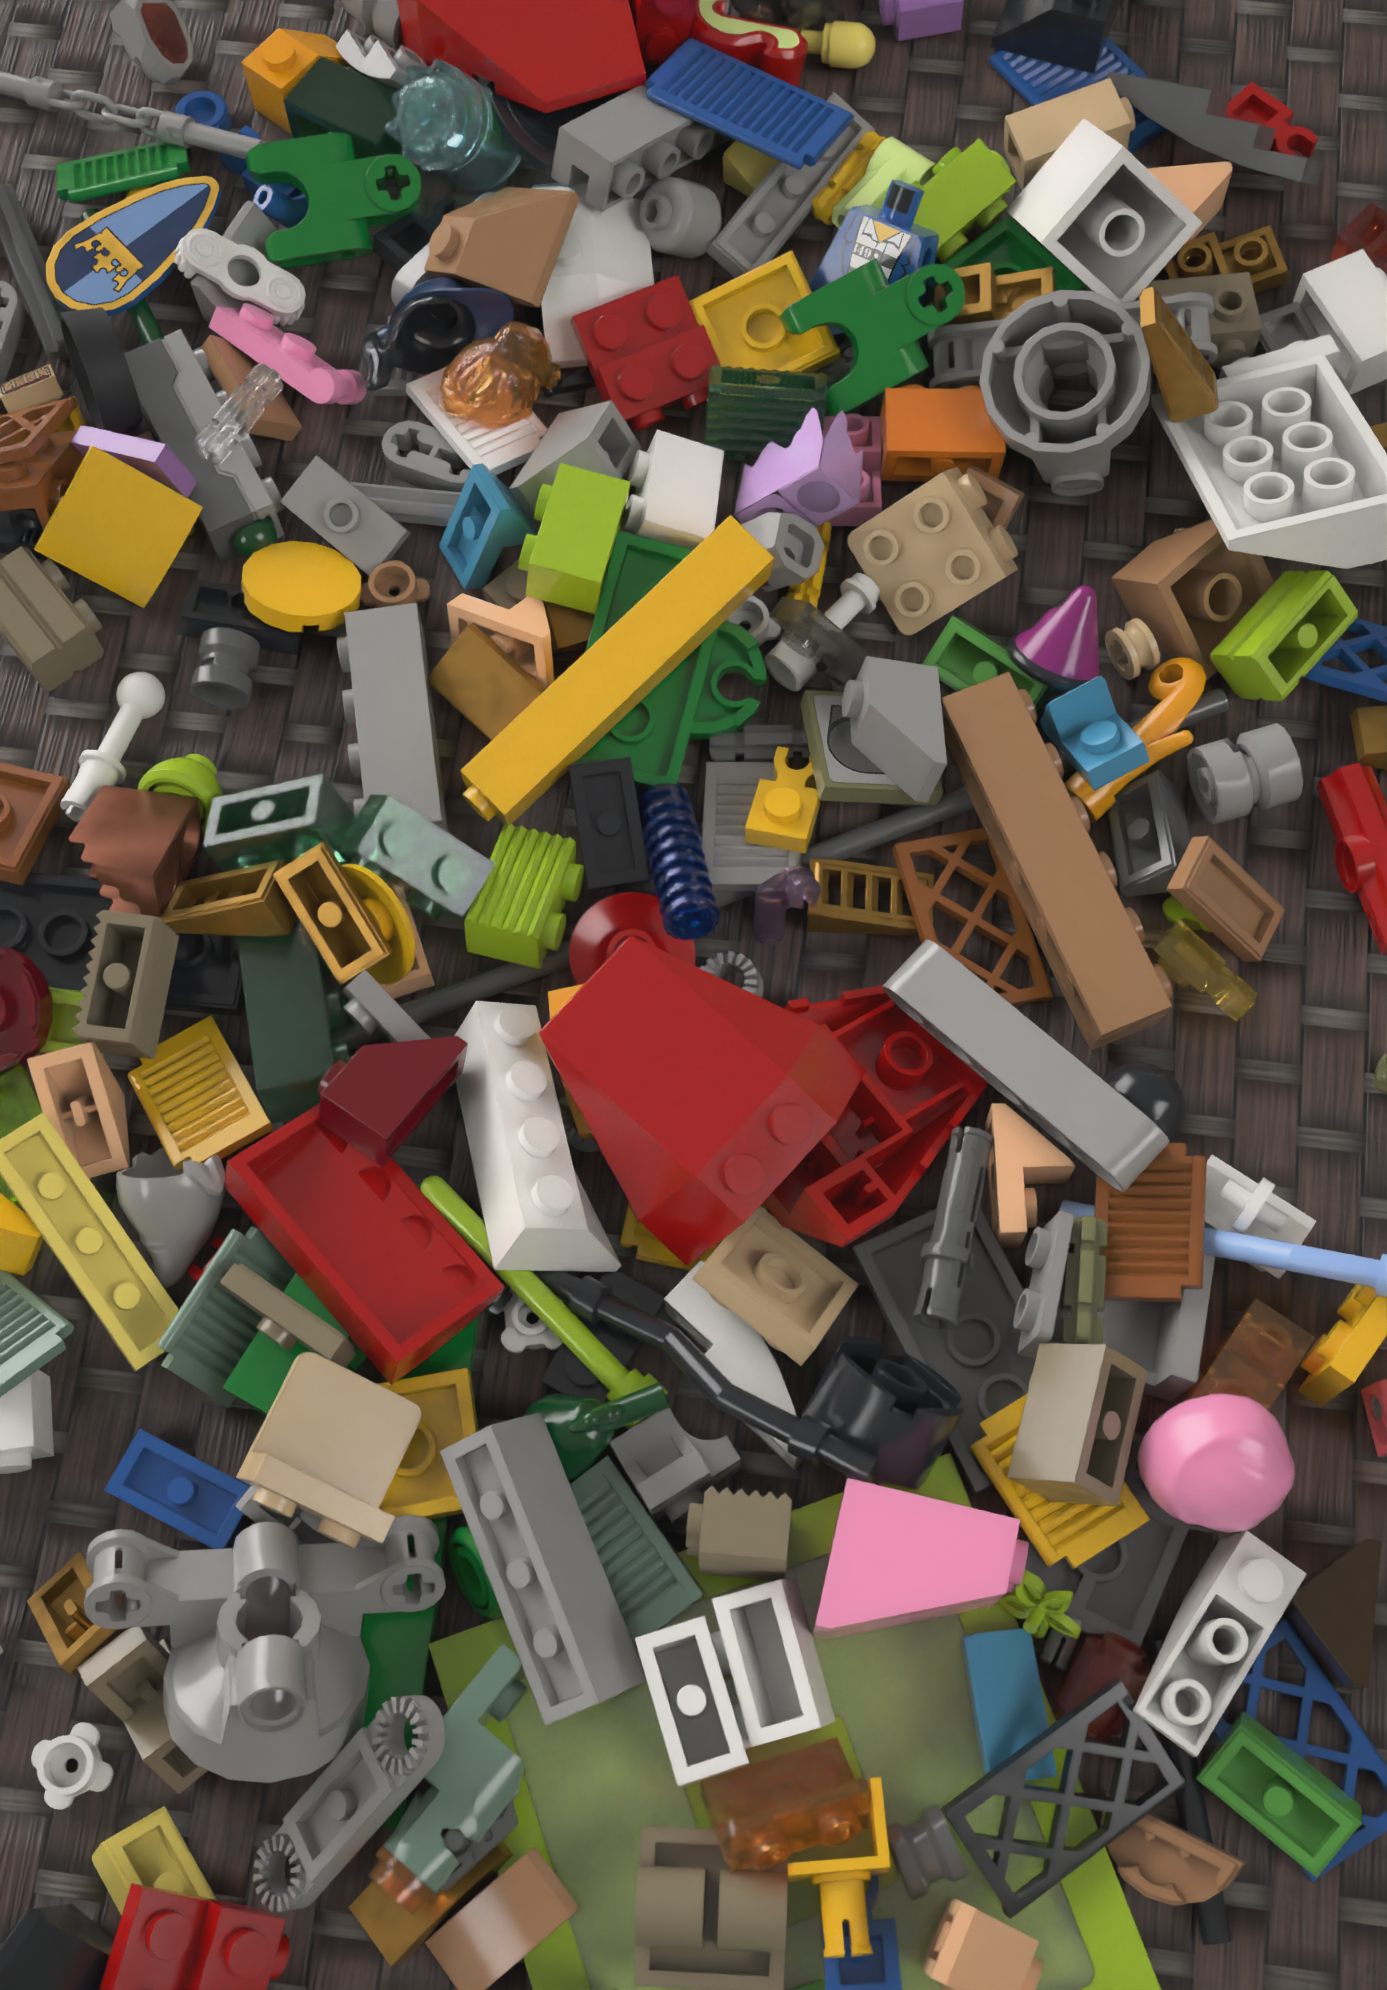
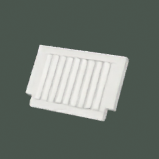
M469 358L464 363H454L406 384L408 396L470 469L472 465L483 463L494 475H497L528 461L548 430L489 360L474 364Z

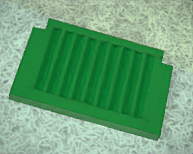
M158 141L56 164L57 193L60 201L70 199L71 203L180 179V174L191 172L188 149Z

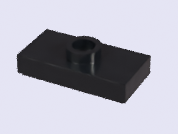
M195 578L190 579L177 619L179 635L201 638L203 632L210 628H231L252 636L259 642L261 649L295 655L298 654L303 632H288L270 626L249 612L244 603V593L241 586Z

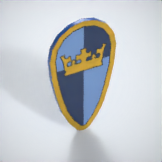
M198 176L162 183L132 195L94 214L69 230L53 246L46 263L47 284L57 302L69 311L102 307L108 316L117 315L138 304L178 266L175 263L176 256L174 252L180 239L196 228H208L216 214L221 198V189L217 181L209 176Z

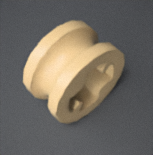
M1135 618L1126 622L1124 631L1116 627L1106 632L1105 645L1112 664L1123 678L1131 680L1138 677L1141 667L1149 671L1159 666L1160 652L1157 642L1148 626L1142 620Z

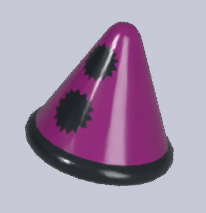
M1087 585L1076 588L1021 633L1010 637L1006 649L1011 661L1034 680L1065 692H1069L1102 675L1099 668L1097 595L1095 590Z

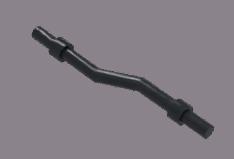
M532 1270L560 1300L569 1304V1310L573 1314L592 1324H597L602 1320L663 1351L716 1408L788 1444L787 1451L789 1454L813 1466L821 1461L858 1481L871 1483L880 1466L879 1458L832 1435V1426L808 1414H805L800 1419L733 1385L679 1328L613 1296L612 1287L590 1276L579 1279L565 1271Z

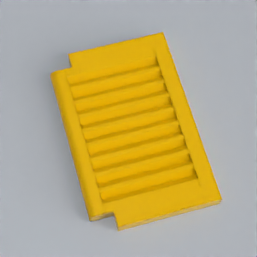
M212 1015L158 1044L155 1059L139 1058L143 1065L130 1071L127 1075L175 1170L183 1169V1162L188 1160L204 1164L210 1156L217 1154L222 1159L274 1129Z
M1026 1394L979 1423L978 1427L985 1437L972 1444L969 1448L1014 1517L1020 1519V1526L1047 1567L1049 1568L1065 1558L1074 1570L1146 1524L1150 1518L1125 1481H1123L1118 1507L1049 1501L1007 1478L1013 1447L1017 1439L1026 1402Z

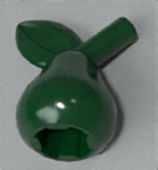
M657 1382L607 1403H603L595 1398L577 1397L567 1393L546 1395L530 1405L523 1416L538 1412L542 1413L567 1479L571 1483L597 1464L602 1452L614 1436L615 1429L666 1410L670 1406L661 1382Z

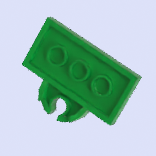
M618 530L586 651L693 550ZM725 620L574 765L631 757L635 787L674 797L689 739L709 740L710 737L723 733L737 732L758 711L761 702L751 697L740 701L727 700L720 694L717 683L723 676L737 673L744 676L752 686H765L767 680L766 666L758 647L759 642L744 627Z

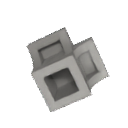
M670 1408L652 1415L609 1443L612 1453L635 1492L656 1522L665 1516H668L672 1524L688 1517L690 1503L703 1504L704 1495L702 1493L741 1470V1458L727 1435L715 1440L695 1438L682 1429Z

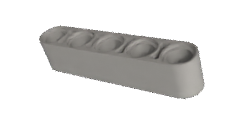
M926 939L883 985L885 993L901 1010L1116 1190L1123 1193L1170 1142L1165 1133L1148 1116L935 942Z

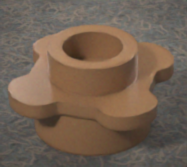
M391 560L378 565L371 572L368 582L361 586L360 599L366 606L381 608L425 602L429 599L431 590L429 583L425 579L415 578L413 570L408 565L399 560ZM400 590L397 596L390 595L391 591Z

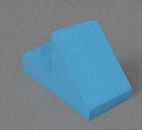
M483 463L472 465L440 541L439 548L464 590L485 587L502 548L521 545L524 543L527 533L537 536L538 531L510 489Z
M1102 675L1052 700L1046 705L1040 721L1044 733L1094 791L1150 761L1144 742L1116 713L1106 680Z

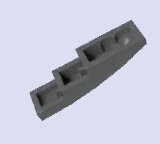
M1108 71L1107 79L1111 78L1118 94L1122 97H1127L1130 103L1146 117L1194 146L1246 168L1317 186L1323 162L1271 151L1276 128L1226 118L1225 113L1230 95L1204 88Z

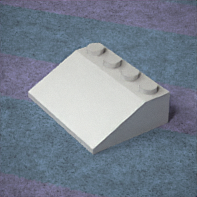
M1324 354L1218 379V409L1209 414L1173 423L1172 419H1169L1162 394L1152 395L1151 405L1228 550L1342 569H1350L1387 560V453Z

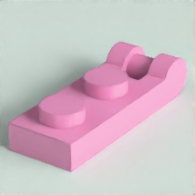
M244 303L242 308L216 307L208 326L210 329L317 404L339 403L341 405H355L360 403L365 397L367 390L366 382L358 371L336 370L315 355L317 348L310 341L293 333H284L273 325L275 318L264 309L248 303Z

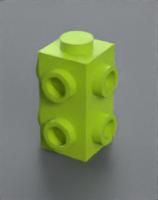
M980 138L963 152L956 146L946 153L932 169L935 176L923 186L917 181L911 183V185L924 191L913 223L939 234L935 261L939 259L942 264L959 253L968 244L969 240L965 235L979 225L983 231L987 230L1009 207L1004 200L1013 188L1016 180L1010 174V169L1005 159L996 151L989 150Z

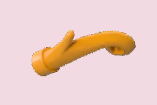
M1186 657L1170 659L1156 667L1151 674L1148 684L1149 693L1156 699L1161 700V702L1132 728L1144 742L1149 762L1095 791L1078 771L1064 783L1070 797L1076 796L1083 803L1090 823H1095L1116 802L1114 796L1130 781L1159 760L1193 742V735L1190 731L1183 730L1175 733L1201 698L1206 682V674L1203 667L1193 659Z

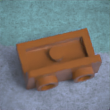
M78 430L54 432L34 456L0 464V511L35 508L43 530L45 529L61 496L64 497L84 459V456L71 443Z

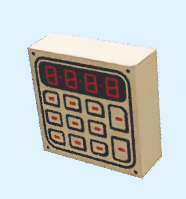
M50 364L0 384V398L8 413L50 403L62 398L61 396L64 395Z

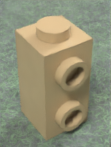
M1111 78L1005 116L1004 152L1022 191L1083 118L1128 150L1130 132L1134 131L1136 126L1134 111L1127 97H1119Z

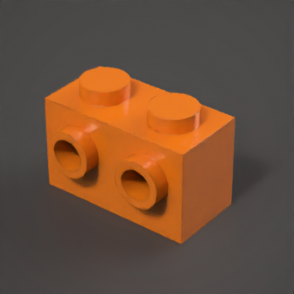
M911 384L900 388H885L879 419L881 433V481L928 482L943 471L956 467L959 468L964 476L967 469L971 466H976L996 478L999 477L1006 454V442L990 421L981 387L970 385L958 389H927L921 385Z

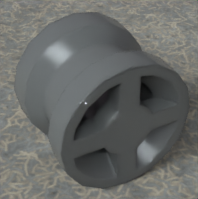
M938 1805L924 1809L919 1821L904 1826L895 1822L886 1826L888 1846L912 1900L926 1895L930 1884L945 1878L956 1882L967 1877L956 1842Z

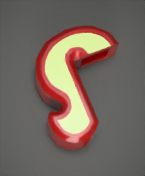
M726 0L696 1L689 38H693L799 88L808 44L795 28L725 15Z

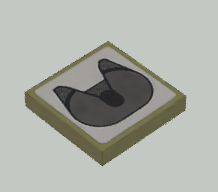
M805 690L800 706L819 801L937 806L943 794L941 779L937 782L927 803L915 801L852 745L850 718L843 717L842 715L843 692Z

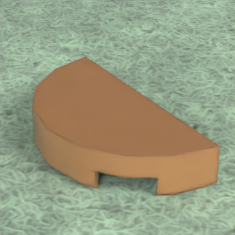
M1103 1811V1814H1102V1819H1101V1824H1102V1825H1103V1822H1104V1817H1105V1812H1106V1811ZM1151 1812L1107 1845L1110 1855L1118 1866L1117 1870L1120 1876L1145 1897L1173 1906L1205 1902L1231 1886L1246 1861Z

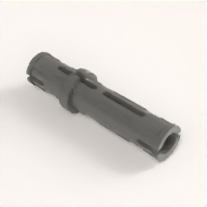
M965 1126L964 1130L960 1127L952 1129L946 1169L944 1170L933 1231L931 1232L930 1242L922 1246L920 1261L925 1263L913 1319L915 1322L933 1329L943 1330V1325L948 1330L956 1328L959 1301L965 1275L973 1270L975 1255L970 1253L971 1241L977 1221L987 1162L989 1161L994 1140L990 1133L979 1128Z

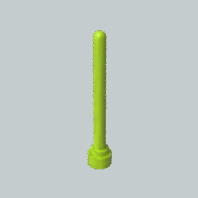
M433 1175L425 1178L420 1186L422 1193L469 1246L494 1270L485 1222L441 1177ZM494 1270L610 1391L606 1396L609 1401L658 1382L650 1373L644 1377L636 1368L629 1372L532 1270ZM663 1387L664 1392L667 1395L669 1392ZM643 1419L625 1425V1427L629 1430L638 1425Z

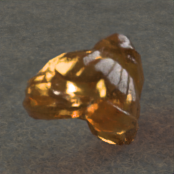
M507 321L494 337L481 338L468 344L444 369L439 387L441 393L440 404L447 413L461 420H474L487 429L505 428L522 419L528 420L531 417L532 406L538 398L540 387H545L548 390L557 386L558 381L562 378L560 365L552 363L550 345L538 328L526 323Z

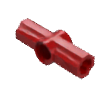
M1356 763L1340 767L1332 774L1321 778L1316 789L1337 840L1334 857L1339 878L1349 893L1358 894L1380 953L1385 954L1387 953V804L1372 767Z

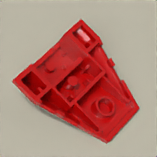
M629 936L538 1032L573 1101L590 1128L606 1163L610 1166L624 1192L636 1219L686 1266L747 1221L837 1123L866 1073V1070L820 1025L633 936Z
M883 985L845 991L840 999L811 1004L808 998L790 1000L784 1008L820 1025L866 1070L837 1123L763 1202L782 1227L840 1247L846 1246L894 1215L950 1138L952 1129L958 1127L989 1084L901 1010L885 993Z

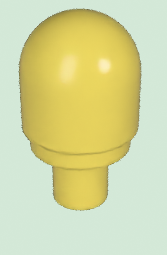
M834 21L833 23H826L824 31L801 30L800 33L807 41V53L821 54L822 63L829 64L830 67L861 68L872 59L876 48L875 37L872 31L866 25L858 22Z

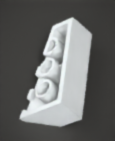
M476 1001L455 1036L468 1043L463 1073L456 1080L494 1270L616 1272L621 1264L573 1168L547 1051L538 1035L541 1025L536 1005Z

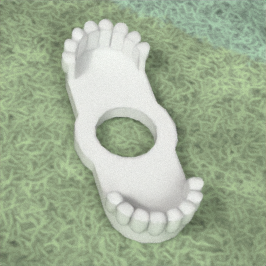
M206 228L191 230L184 238L180 239L174 252L176 256L175 263L178 265V270L184 272L186 278L190 279L196 273L219 284L222 290L231 297L241 301H250L271 312V315L275 318L274 325L278 323L281 326H285L287 323L292 325L295 320H299L305 307L306 294L304 286L293 274L267 261L266 257L257 249L244 244L238 245ZM235 259H244L251 262L258 270V283L246 287L237 284L228 273V264Z

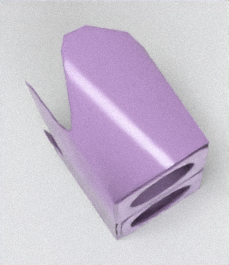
M812 408L806 415L801 429L797 431L788 448H783L771 442L763 449L754 466L744 465L734 516L742 524L767 512H777L775 508L784 510L782 513H795L817 527L859 504L863 449L858 453L853 451L850 437L847 435V419L844 411L841 410L837 414L823 442L818 412ZM777 490L780 492V495L772 494Z

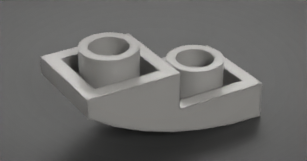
M346 29L335 46L341 56L355 69L407 98L421 102H433L438 94L425 73L428 68L427 64L415 52L405 46H400L397 51L374 35H369L366 40Z

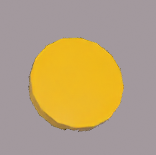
M300 541L271 544L254 552L243 565L242 592L244 593V603L249 612L264 623L288 632H303V625H319V631L331 630L345 623V612L357 611L359 608L361 575L354 563L335 549L317 543Z

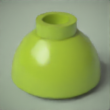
M188 754L185 757L161 761L150 768L138 784V790L196 797L199 803L203 834L209 833L216 827L222 814L223 792L216 777V767L208 758L202 755Z

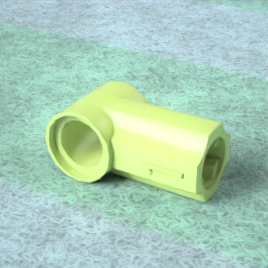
M893 136L887 138L879 145L871 157L866 175L833 208L832 222L839 229L847 213L854 206L868 204L882 209L891 180H899L908 184L917 181L923 186L935 176L932 169L936 164Z

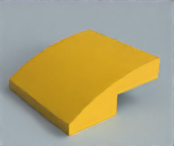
M91 444L64 497L61 496L34 550L136 605L145 608L181 549L203 507Z

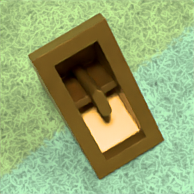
M80 1551L27 1600L60 1667L69 1675L79 1677L81 1675L77 1667L128 1629H105L95 1625L87 1618L84 1610V1599L87 1589L93 1584V1575L88 1570L86 1556ZM116 1591L115 1606L120 1608L123 1605V1598Z

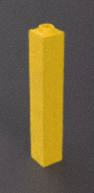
M731 515L726 518L460 770L464 784L468 787L462 794L464 799L487 822L496 816L503 824L509 822L512 824L568 771L570 765H574L771 577L774 557Z

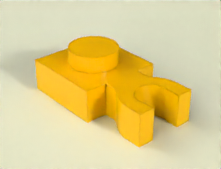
M777 746L774 755L775 781L759 780L745 826V842L806 854L820 807L817 789H813L816 786L811 757L809 758V764L805 768L794 770L788 767L789 748Z

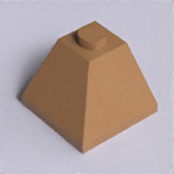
M506 187L445 214L441 224L431 236L429 242L430 254L424 270L437 278L451 277L456 279L465 288H490L498 290L510 297L512 303L516 305L539 308L580 196L572 191Z
M1212 519L1152 542L1111 577L1131 619L1138 618L1142 620L1152 632L1158 647L1171 659L1186 657L1199 663L1206 674V681L1218 671L1210 660L1211 652L1274 584L1262 555L1228 550Z

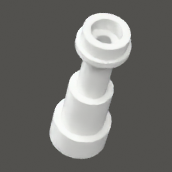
M856 573L851 578L845 579L840 585L842 596L821 617L813 616L791 639H782L765 656L764 661L767 669L781 685L789 690L799 691L816 674V664L839 642L838 633L859 612L870 614L876 608V603L880 600V589L871 578L865 574Z

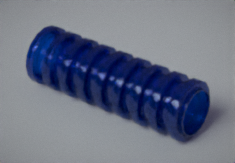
M672 783L658 784L648 788L638 799L643 839L646 844L649 867L653 873L652 880L656 887V898L659 901V911L662 915V924L666 933L675 939L694 940L706 936L715 929L719 923L720 913L716 906V897L712 890V881L709 877L708 865L705 862V853L702 849L701 837L698 834V824L695 821L691 797L688 791L680 785Z

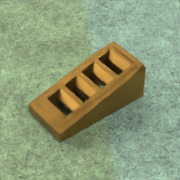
M1154 286L1143 289L1142 294L1139 295L1141 330L1169 419H1172L1173 423L1216 411L1219 405L1215 372Z
M810 858L807 932L919 936L914 917L903 915V890L905 891L899 869L835 859ZM916 872L919 882L931 889L934 887V874ZM828 888H841L840 906L828 904ZM853 889H866L865 909L853 908ZM878 890H890V913L878 911ZM932 906L931 910L929 911V915H930V918H931V921H932V924H933V906Z
M277 860L182 881L161 917L162 921L166 922V925H169L173 932L180 934L280 936L289 934L298 916L272 875L288 864L285 860Z

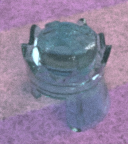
M438 59L434 60L433 64L429 67L407 66L405 72L409 80L408 83L392 95L397 116L385 126L386 132L402 145L401 156L421 166V170H439L453 184L469 191L488 190L506 180L517 167L521 155L509 143L503 133L492 130L493 111L489 98L493 95V92L487 86L477 83L475 79L462 72L458 67L456 68Z

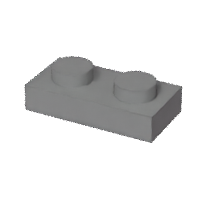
M365 969L343 989L342 993L350 1001L343 1007L344 1011L368 1036L378 1030L389 1043L431 1039Z

